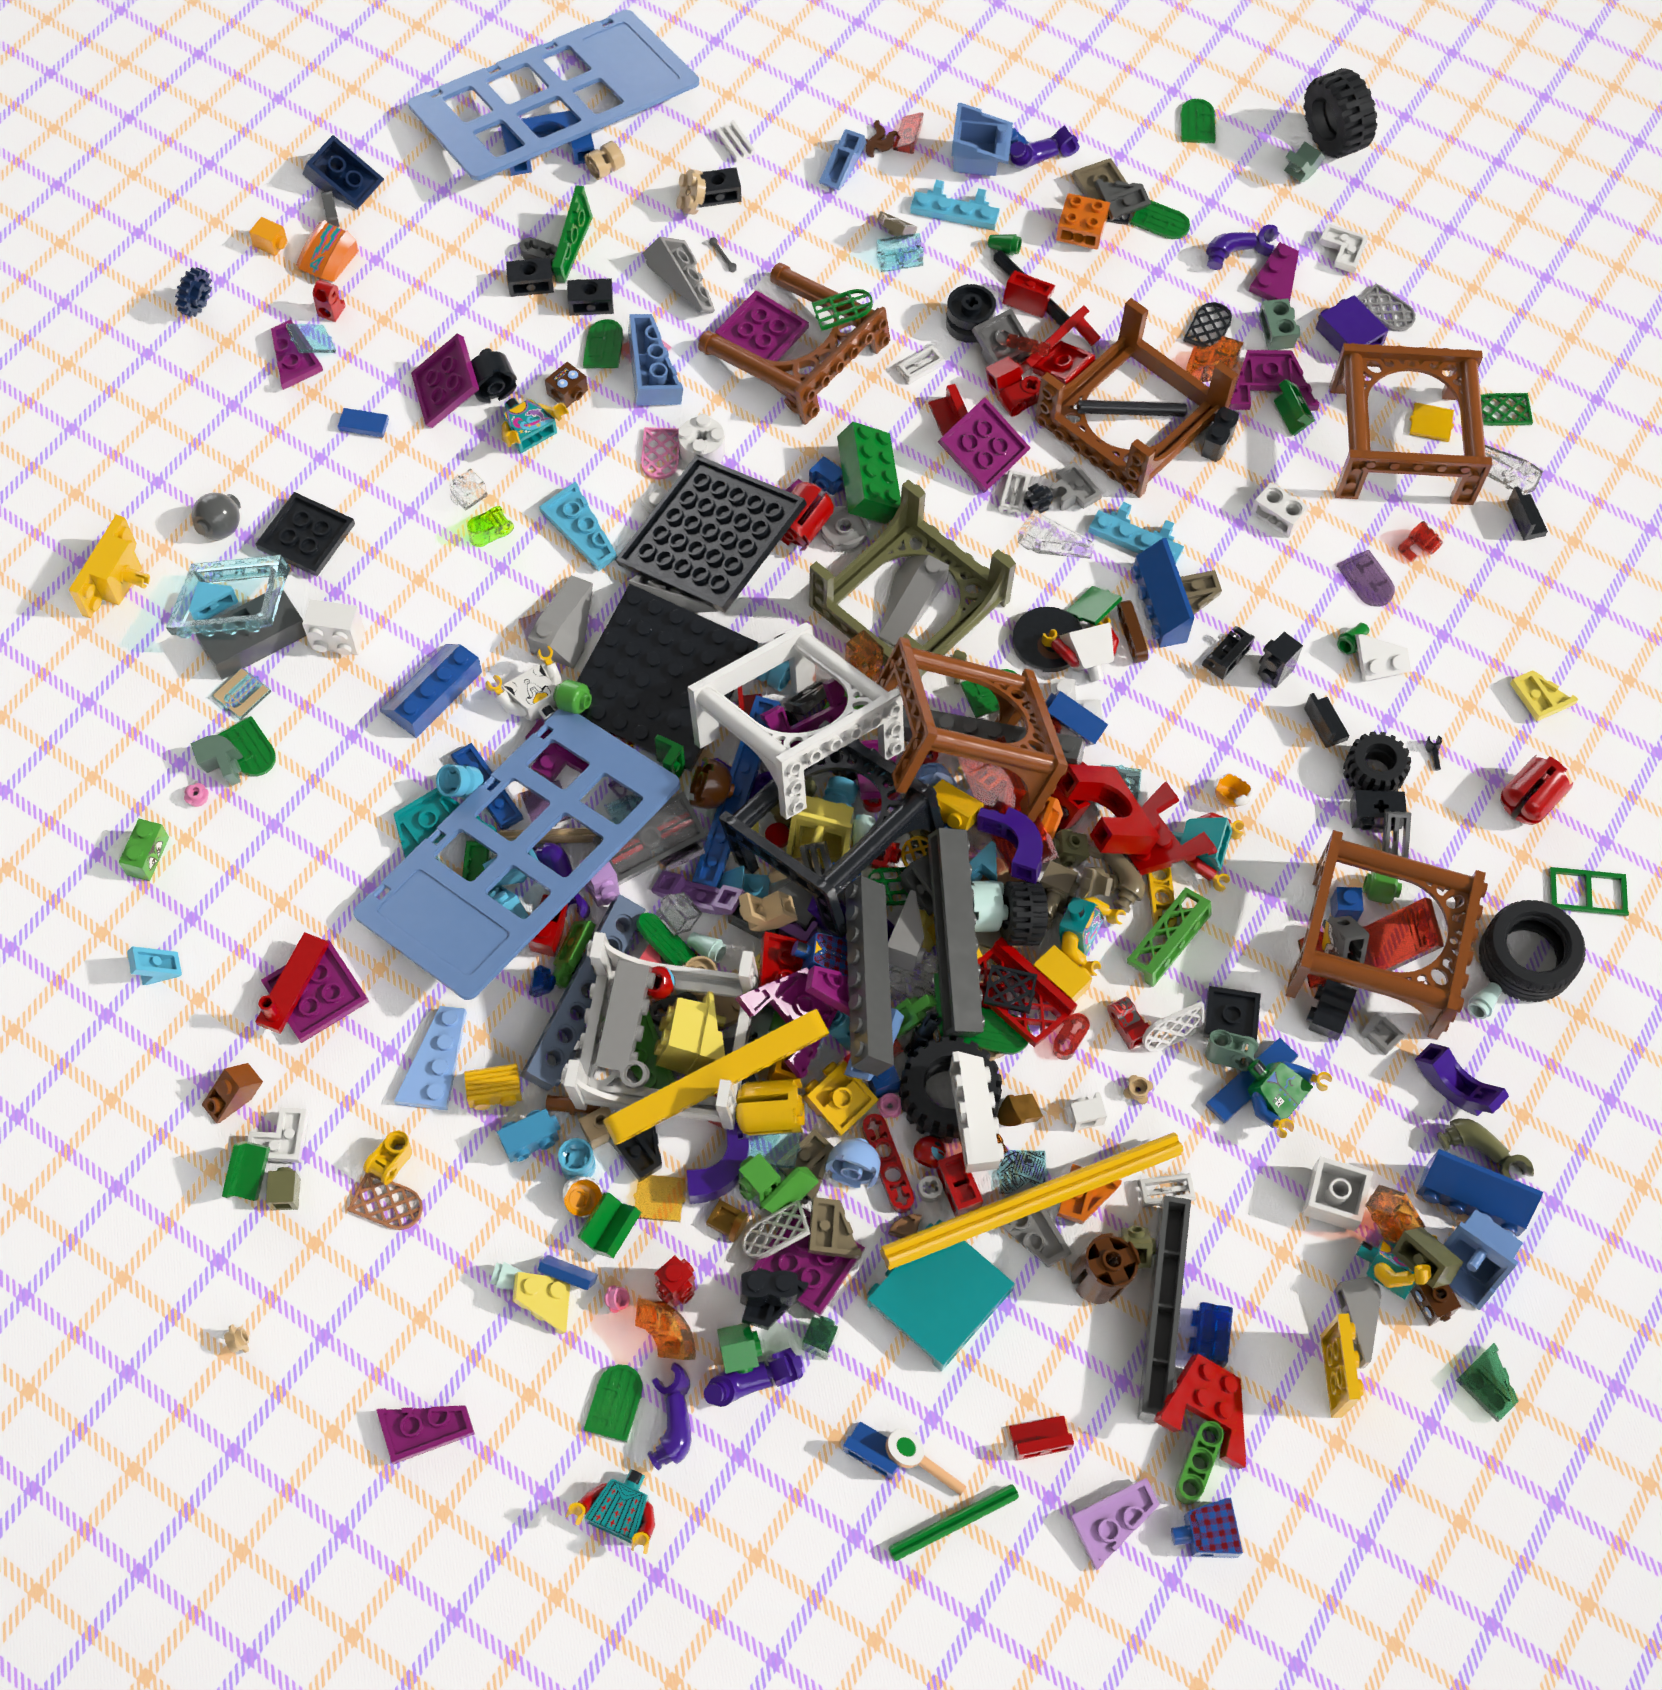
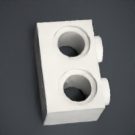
M1270 482L1255 499L1251 514L1290 538L1305 520L1309 506L1302 500L1296 499L1285 492L1283 488Z

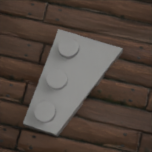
M1029 1182L1003 1198L1029 1189L1032 1185ZM1046 1209L1001 1226L1048 1268L1072 1254Z

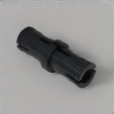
M928 1011L922 1023L915 1027L911 1040L904 1048V1053L909 1051L908 1057H913L916 1048L919 1046L924 1048L926 1042L933 1039V1033L942 1022V1018L938 1017V1013Z

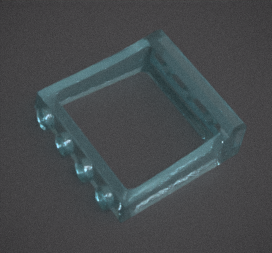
M281 555L192 563L166 629L172 636L177 635L181 638H190L192 634L200 633L203 636H213L214 632L223 631L226 634H236L237 630L240 629L258 632L262 627H272L282 590L290 572V566ZM269 578L262 609L259 614L186 621L198 581L218 583Z

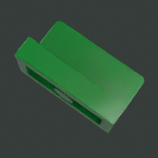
M1285 379L1278 384L1283 393L1274 400V403L1290 434L1296 436L1313 423L1315 418L1298 386Z
M657 734L655 737L657 761L663 764V768L680 779L685 771L683 746Z
M248 1141L233 1145L222 1197L230 1198L236 1196L252 1201L258 1200L270 1147Z
M604 1192L578 1234V1239L598 1255L614 1259L642 1212L635 1206L621 1203L611 1193Z

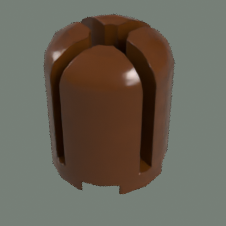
M1114 1233L1101 1234L1091 1241L1076 1259L1071 1269L1070 1277L1072 1284L1080 1283L1075 1291L1081 1298L1098 1305L1105 1304L1107 1301L1111 1302L1134 1280L1138 1271V1265L1140 1264L1138 1251L1131 1241L1127 1243L1122 1238L1113 1236Z

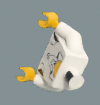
M547 646L549 651L548 657H543L540 649L537 653L538 658L544 661L546 665L543 666L542 663H539L502 685L501 678L494 675L493 679L496 681L497 687H493L489 681H486V689L496 693V699L507 713L518 717H525L529 721H534L542 716L546 721L555 712L554 708L557 705L553 699V693L556 686L561 683V676L556 663L551 660L553 650L550 646Z

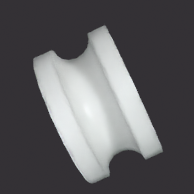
M926 1176L920 1180L918 1187L919 1197L927 1203H933L941 1197L943 1185L937 1177ZM931 1184H934L935 1191L937 1192H931L929 1195L926 1194V1187L924 1186L929 1187Z

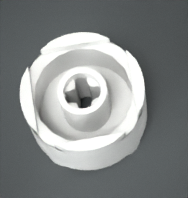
M699 414L697 417L687 420L679 428V451L681 460L685 465L688 466L696 454L719 464L723 461L725 454V432L718 421L710 418L707 414Z

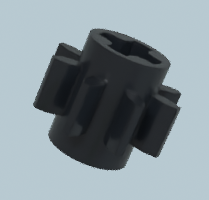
M1038 483L1028 487V491L1024 496L1027 508L1034 512L1038 510L1039 514L1049 510V506L1053 501L1051 490L1047 486H1039Z

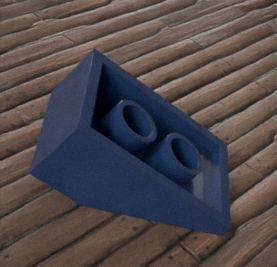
M334 135L306 163L302 173L317 188L324 192L332 191L333 197L357 210L384 181V178Z

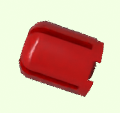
M801 482L790 492L804 498L807 505L781 538V541L787 546L793 543L802 547L799 551L806 550L834 511V504L826 492L821 497H817L822 488L815 484Z
M1537 754L1533 756L1501 792L1500 801L1505 811L1511 816L1532 792L1539 787L1515 818L1516 821L1522 824L1535 825L1540 823L1573 788L1574 782L1570 784L1569 779L1565 775L1567 768L1551 756L1547 759L1536 757Z

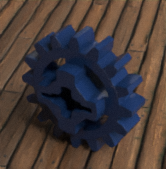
M191 267L190 272H185V276L180 279L181 284L177 286L179 290L175 295L178 299L175 303L178 306L177 311L189 317H196L197 312H202V308L207 306V299H210L209 293L212 290V287H210L212 279L209 278L210 273L198 267Z

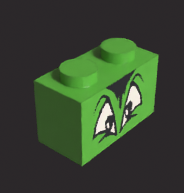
M138 818L118 862L127 876L146 881L151 880L169 840L163 825Z

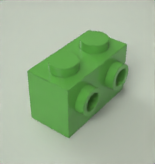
M760 1153L754 1158L749 1156L740 1164L738 1183L741 1188H739V1192L746 1201L752 1200L761 1210L763 1208L761 1202L781 1183V1177Z

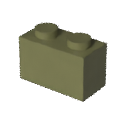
M1423 1227L1404 1231L1391 1252L1413 1272L1416 1265H1429L1431 1267V1278L1428 1279L1427 1284L1432 1288L1451 1284L1463 1264L1461 1259Z

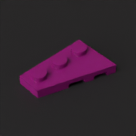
M818 966L809 969L805 992L850 1017L848 977L843 976L839 971Z

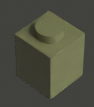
M289 1167L277 1168V1171H268L266 1204L271 1211L299 1210L301 1178L296 1170Z

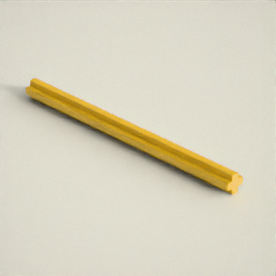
M1175 1132L1169 1133L883 1245L880 1249L881 1257L885 1262L886 1268L891 1270L1182 1155L1181 1152L1184 1151L1183 1145Z

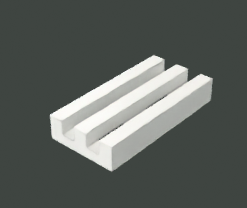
M732 121L730 126L728 124L723 125V129L720 127L716 128V135L736 162L755 155V148L735 121ZM725 134H728V135H729V137H730L731 140L733 141V144H734V145L736 146V148H738L739 151L742 153L741 155L737 152V150L734 148V146L732 145V143L729 141V139L726 137Z
M931 345L897 364L896 371L898 373L901 372L903 379L906 378V382L910 385L944 366L946 359ZM915 363H917V365H915V366L911 367L910 369L906 370V368H908V367L914 365Z
M1009 469L998 511L1008 510L1007 513L1009 514L1017 512V515L1021 516L1025 503L1024 496L1028 491L1031 474ZM1012 476L1017 477L1010 504H1006ZM1021 478H1023L1025 482L1018 506H1015Z
M1191 1173L1144 1178L1137 1181L1140 1189L1139 1194L1142 1199V1208L1159 1206L1163 1197L1148 1199V1196L1189 1191V1194L1174 1195L1172 1197L1190 1199L1191 1202L1196 1200ZM1187 1181V1185L1150 1190H1146L1145 1187Z

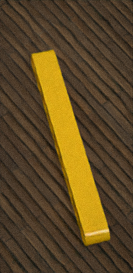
M818 1010L810 1011L608 1116L603 1120V1123L614 1145H618L717 1094L720 1079L729 1080L734 1085L824 1038L830 1032Z

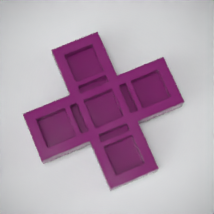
M539 719L525 736V739L527 740L533 733L535 734L544 725V721ZM548 729L540 737L545 739L552 731ZM551 743L537 758L531 769L553 783L566 765L582 773L589 764L557 743Z

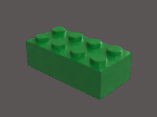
M852 421L837 436L848 513L887 524L895 516L901 502L891 435L888 432Z

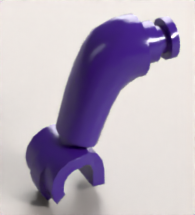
M1064 125L1052 137L1024 144L1021 141L1014 142L1010 147V159L1017 168L1026 169L1059 155V151L1064 157L1074 155L1079 151V140Z
M1272 224L1264 225L1257 235L1255 232H1230L1216 236L1206 248V254L1209 256L1207 267L1212 270H1221L1224 260L1232 252L1240 250H1251L1254 248L1259 254L1269 257L1274 250V245L1268 243L1274 241L1279 236L1278 227Z
M548 842L543 847H538L537 850L535 847L532 848L539 862L561 877H567L573 872L568 854L559 845ZM577 893L568 903L567 910L570 905L577 904L576 912L585 920L590 915V906Z
M790 1347L767 1356L769 1366L762 1360L758 1361L759 1367L753 1368L748 1373L740 1374L736 1371L725 1373L724 1370L709 1381L704 1389V1398L711 1405L724 1407L746 1395L772 1387V1379H774L777 1387L801 1379L803 1377L801 1369L803 1364L800 1355H796Z
M675 1362L672 1363L670 1368L675 1374V1379L671 1385L665 1387L663 1382L657 1377L651 1380L655 1388L667 1397L665 1399L667 1429L664 1435L660 1437L661 1444L656 1447V1451L654 1453L652 1451L647 1453L651 1463L658 1471L662 1469L663 1463L668 1465L673 1461L677 1465L684 1460L690 1451L692 1442L691 1425L685 1395L690 1389V1379L686 1370Z

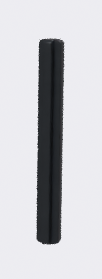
M1002 250L993 255V261L1009 276L1012 275L1014 270L1026 274ZM1052 298L1049 299L1046 312L1061 326L1070 316Z
M1078 400L1077 412L1080 414L1184 417L1188 410L1185 403Z

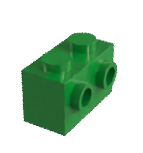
M745 1323L717 1329L725 1373L735 1371L740 1374L748 1373L753 1368L759 1367L757 1357L763 1355L757 1330L752 1331L750 1325Z

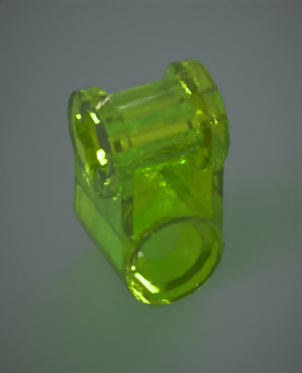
M501 506L492 507L468 521V536L473 546H486L499 538L509 535L513 531L514 524L504 515L505 511Z

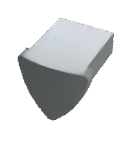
M1380 1011L1371 1018L1361 1035L1364 1038H1368L1380 1051L1387 1055L1405 1037V1034Z

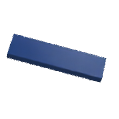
M472 743L451 754V759L456 765L472 766L479 769L483 775L484 783L491 777L493 772ZM495 781L487 790L491 792L499 782ZM505 789L486 807L501 830H506L524 820L522 813Z
M1279 1038L1256 1059H1260L1267 1066L1270 1063L1282 1061L1293 1063L1299 1055ZM1241 1071L1215 1094L1205 1106L1225 1124L1251 1101L1248 1087L1256 1078L1249 1071Z

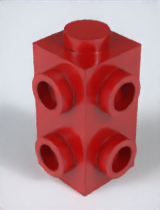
M674 1255L654 1273L656 1294L665 1304L670 1302L676 1308L680 1303L684 1305L689 1302L695 1295L693 1292L696 1290L694 1281L696 1278L693 1274L695 1270L691 1264L684 1258L680 1261Z

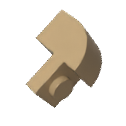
M776 891L763 898L756 897L747 892L738 896L740 914L744 920L748 921L749 929L752 931L778 929L798 920L792 896L781 891Z

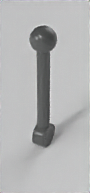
M710 238V245L717 249L728 264V270L735 272L737 270L736 263L729 260L718 245L717 238Z

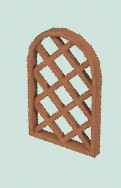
M365 1173L347 1209L348 1212L395 1230L409 1229L419 1221L423 1212V1203L417 1192L392 1181L390 1185L398 1187V1189L390 1191L389 1186L385 1185L387 1193L377 1196L375 1188L384 1184L379 1182L373 1185L371 1177L380 1181L381 1179L373 1173ZM368 1179L370 1186L362 1189ZM372 1190L375 1198L365 1201L362 1193ZM402 1191L404 1200L395 1203L392 1195ZM405 1191L412 1193L414 1196L407 1198ZM358 1196H360L362 1203L354 1206ZM389 1196L392 1205L382 1208L379 1200ZM418 1199L420 1207L412 1210L409 1202ZM376 1202L379 1210L369 1213L366 1205ZM406 1203L408 1212L399 1215L396 1207ZM363 1207L366 1214L356 1211V1209ZM393 1208L396 1217L386 1220L384 1212ZM419 1212L417 1217L415 1218L414 1213ZM381 1214L383 1221L376 1219L372 1216ZM410 1215L412 1222L403 1225L401 1218ZM397 1220L399 1226L391 1225L389 1223Z

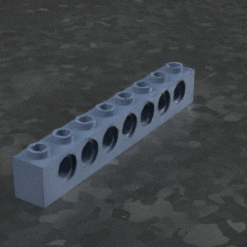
M619 894L611 901L596 932L605 933L609 944L613 948L627 954L634 942L631 937L635 931L638 932L636 921L646 909ZM616 922L624 926V932H620L616 928ZM587 949L520 1074L522 1078L546 1091L560 1085L562 1070L566 1063L568 1064L569 1059H574L577 1052L574 1047L577 1041H580L581 1034L586 1033L585 1012L587 1008H591L592 999L584 997L581 988L585 987L590 991L591 984L596 983L597 978L593 971V965H591L590 956H587ZM570 1009L578 1012V1021L571 1018ZM559 1031L566 1034L567 1043L559 1040ZM547 1054L554 1056L556 1060L555 1066L548 1064L546 1061Z

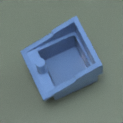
M958 102L951 156L954 157L953 172L996 176L998 162L1007 165L1009 162L1013 122L983 113L982 109Z
M1475 1210L1464 1223L1461 1221L1443 1243L1446 1248L1463 1261L1453 1281L1449 1284L1452 1291L1480 1311L1519 1263L1514 1258L1523 1242L1517 1239L1514 1233L1503 1229L1493 1222L1490 1216Z

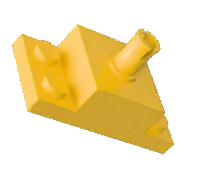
M115 515L69 588L72 598L84 617L91 619L94 612L100 608L102 600L120 605L132 584L145 589L147 587L146 584L150 582V575L140 572L142 566L135 553L137 543L123 516Z

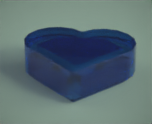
M539 965L533 970L529 989L530 996L537 998L553 990L556 977L551 974L549 968Z

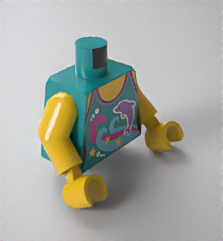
M511 398L505 403L507 411L503 414L505 422L501 425V439L507 444L508 448L515 444L519 453L522 454L557 434L555 419L560 421L562 419L561 416L564 414L568 415L569 412L564 403H558L550 407L536 403L532 399H527L519 404L515 398Z
M1093 896L1081 899L1073 897L1059 925L1061 949L1073 962L1086 968L1090 976H1097L1094 970L1101 969L1100 962L1096 960L1087 961L1086 956L1104 921L1103 916L1106 915L1108 923L1121 925L1122 923L1118 921L1117 916H1126V912L1122 909H1110L1108 904Z
M1383 1238L1378 1247H1375L1363 1240L1356 1255L1370 1262L1366 1272L1367 1276L1402 1299H1406L1415 1283L1424 1285L1431 1278V1267L1429 1265H1416L1413 1272L1391 1253L1397 1244L1396 1242Z

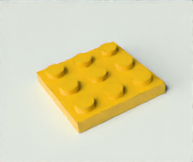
M1337 1314L1320 1334L1331 1418H1343L1361 1400L1364 1394L1363 1382L1361 1379H1358L1357 1368H1359L1360 1364L1359 1353L1357 1350L1354 1351L1353 1340L1356 1336L1355 1325L1353 1322H1350L1349 1314Z

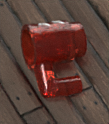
M1422 521L1398 546V551L1412 563L1418 557L1410 549L1413 544H1416L1423 552L1426 551L1429 555H1432L1441 547L1443 540L1439 538V534L1425 521Z

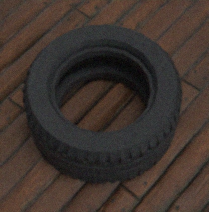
M1521 900L1505 906L1494 916L1481 937L1478 952L1483 972H1485L1490 982H1494L1501 987L1502 993L1507 994L1511 998L1520 999V1001L1542 1002L1560 995L1572 983L1584 965L1586 947L1579 926L1565 911L1547 902ZM1523 930L1539 934L1553 947L1557 958L1556 967L1549 971L1538 972L1526 969L1518 964L1509 952L1507 946L1508 935L1512 932Z

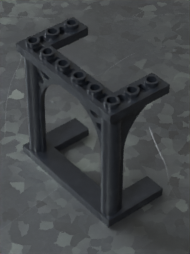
M825 720L822 724L819 725V729L829 725L830 723ZM859 739L854 740L804 770L805 780L828 771H832L834 775L845 777L852 781L856 779L855 773L860 774L877 787L882 800L880 815L874 826L821 877L751 829L779 803L778 787L773 778L733 815L725 811L719 816V820L736 864L744 866L746 871L754 874L759 869L755 857L757 855L812 894L823 926L842 938L847 933L837 895L902 835L921 829V832L928 836L936 829L944 828V822L940 813L941 808L938 805L936 796L937 792L930 784L922 783L915 776L906 794L902 793L905 795L902 799H888L890 794L896 793L892 773L897 764L893 760L883 758L874 748L866 747ZM886 783V784H888L890 787H889V788H886V787H884L883 785ZM890 807L893 808L892 812H888L887 810Z

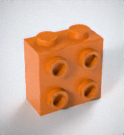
M1068 193L1059 220L1056 241L1098 250L1108 218L1110 202Z

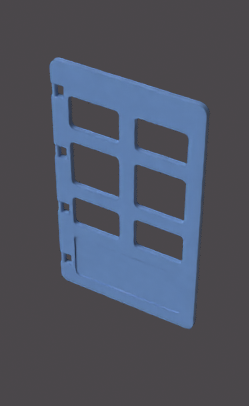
M621 10L603 20L592 22L556 37L550 42L539 44L498 61L492 66L481 68L440 85L434 90L416 95L408 100V106L468 176L473 180L479 181L699 86L700 81L699 76L633 11ZM565 50H571L590 71L568 80H562L544 62V59ZM528 67L548 87L514 103L507 104L488 82ZM602 82L622 104L595 114L575 92ZM472 90L492 112L469 122H463L445 100ZM441 93V95L432 98V96ZM559 100L580 121L548 136L539 138L519 116ZM504 124L524 146L496 157L475 134L496 125Z
M558 709L544 722V725L535 734L533 733L491 774V777L484 784L472 792L427 839L425 838L381 881V884L372 893H369L354 908L353 915L359 923L464 1000H472L680 789L679 778L580 714H573ZM550 729L552 732L545 739H542L540 736ZM551 743H557L589 764L566 789L559 788L528 767ZM603 777L611 778L643 799L619 824H614L580 801ZM495 781L499 782L491 792L487 790ZM516 781L550 803V805L515 840L509 841L476 817L511 782ZM569 816L601 837L603 841L569 876L561 877L529 855L528 852L563 817ZM441 833L445 835L437 845L432 843ZM460 833L467 834L497 855V858L471 882L436 859V856ZM511 869L519 870L551 892L526 919H521L487 895ZM385 888L390 890L381 900L377 898Z

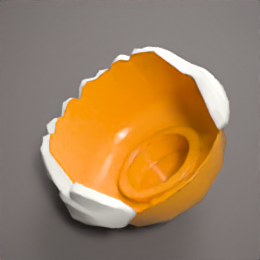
M1226 773L1218 777L1213 785L1216 798L1222 805L1235 808L1245 806L1251 801L1253 794L1252 786L1236 775Z
M576 1176L569 1179L563 1188L564 1205L567 1211L581 1218H589L604 1194L603 1188L594 1178L589 1176Z

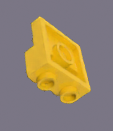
M845 1060L837 1064L835 1061L829 1063L822 1070L825 1075L819 1081L815 1078L803 1088L806 1093L802 1096V1099L818 1117L822 1116L838 1136H842L879 1101L861 1079L844 1075L848 1065Z

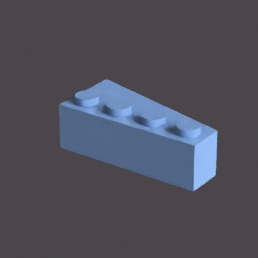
M629 314L628 339L636 406L681 405L684 388L677 378L674 365L672 366L668 350L663 345L662 336L653 315Z

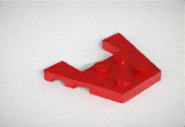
M1167 781L1141 807L1160 838L1148 855L1126 854L1141 876L1172 867V863L1182 860L1189 862L1196 860V856L1206 853L1212 855L1218 852L1216 846L1205 832L1200 833L1181 845L1164 823L1159 814L1179 802L1178 796Z
M1200 1354L1193 1355L1176 1381L1177 1386L1174 1391L1166 1397L1164 1401L1165 1406L1162 1411L1157 1412L1154 1417V1422L1173 1433L1181 1431L1185 1409L1206 1421L1216 1422L1224 1430L1219 1459L1236 1469L1246 1468L1241 1378Z

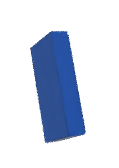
M343 408L338 429L344 432L384 438L389 416L387 414Z
M547 1255L540 1261L537 1269L540 1273L586 1291L596 1283L598 1274L550 1255Z

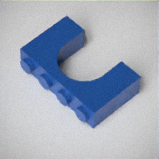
M570 110L521 119L539 138L580 122ZM500 124L506 153L524 146L504 124ZM591 133L568 143L575 165L584 164L585 154L594 150ZM529 159L509 168L511 176L532 173L531 160Z

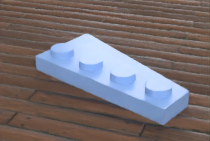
M439 1006L394 1099L395 1105L448 1111L467 1014L466 1009Z

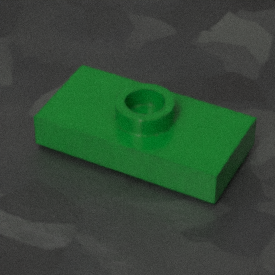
M466 841L462 877L469 882L474 881L485 870L483 864L491 860L492 852L477 841Z

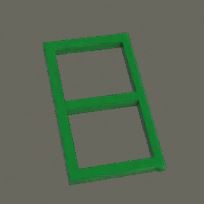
M1559 867L1549 868L1550 901L1557 908L1568 911L1629 916L1626 874ZM1556 874L1585 877L1586 906L1557 904ZM1591 877L1620 880L1622 910L1593 907Z

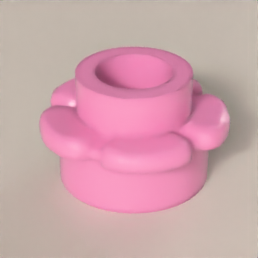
M201 783L189 785L184 791L185 802L194 807H200L208 800L209 791Z
M887 1093L879 1098L877 1108L880 1110V1115L885 1118L898 1117L901 1114L902 1108L901 1098L894 1093Z
M612 1285L607 1289L604 1302L612 1313H618L619 1310H623L629 1305V1293L624 1287Z

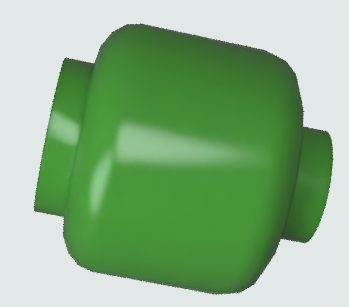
M570 679L558 684L553 693V699L558 709L573 714L582 713L590 706L592 701L588 686Z
M1371 872V874L1367 873L1365 876L1362 892L1366 893V897L1370 901L1390 904L1394 897H1400L1402 883H1399L1398 879Z

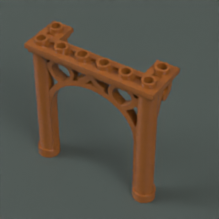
M781 262L777 263L770 273L771 283L812 303L839 294L791 270L788 265ZM846 296L834 300L833 303H839L848 300L849 298ZM854 301L855 306L862 305L861 303ZM828 302L819 306L825 308L831 305ZM845 304L836 307L837 312H842L852 308L851 304ZM882 306L881 308L877 307L875 310L871 309L867 315L859 319L833 327L827 339L818 348L803 357L789 361L767 360L711 331H705L698 341V349L706 355H713L770 384L786 397L784 401L787 407L794 413L799 414L802 423L806 425L820 412L817 394L827 387L830 381L841 373L867 345L870 344L873 353L878 354L889 344L891 339L886 308ZM867 307L857 310L858 314L865 311ZM827 310L831 315L834 314L833 310ZM854 312L842 315L843 318L841 319L853 316L855 314ZM848 326L856 327L849 333L840 332V329ZM814 367L808 374L799 373L801 368Z

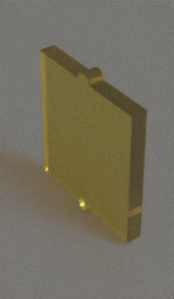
M650 1175L641 1182L638 1181L637 1191L633 1194L635 1207L642 1212L638 1219L681 1223L682 1207L686 1202L684 1197L686 1178Z

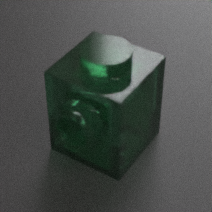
M813 1316L802 1341V1350L828 1360L837 1339L839 1327L830 1318L824 1316L816 1318Z

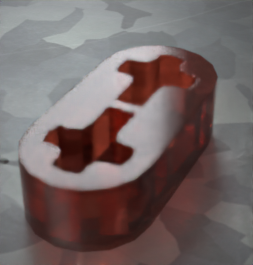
M1081 1013L1072 1014L1056 1036L1052 1051L1058 1059L1068 1060L1072 1058L1085 1039L1090 1027V1021L1085 1015ZM1082 1023L1081 1028L1075 1034L1071 1033L1074 1024ZM1067 1039L1071 1040L1068 1047L1069 1049L1061 1051V1045H1063Z

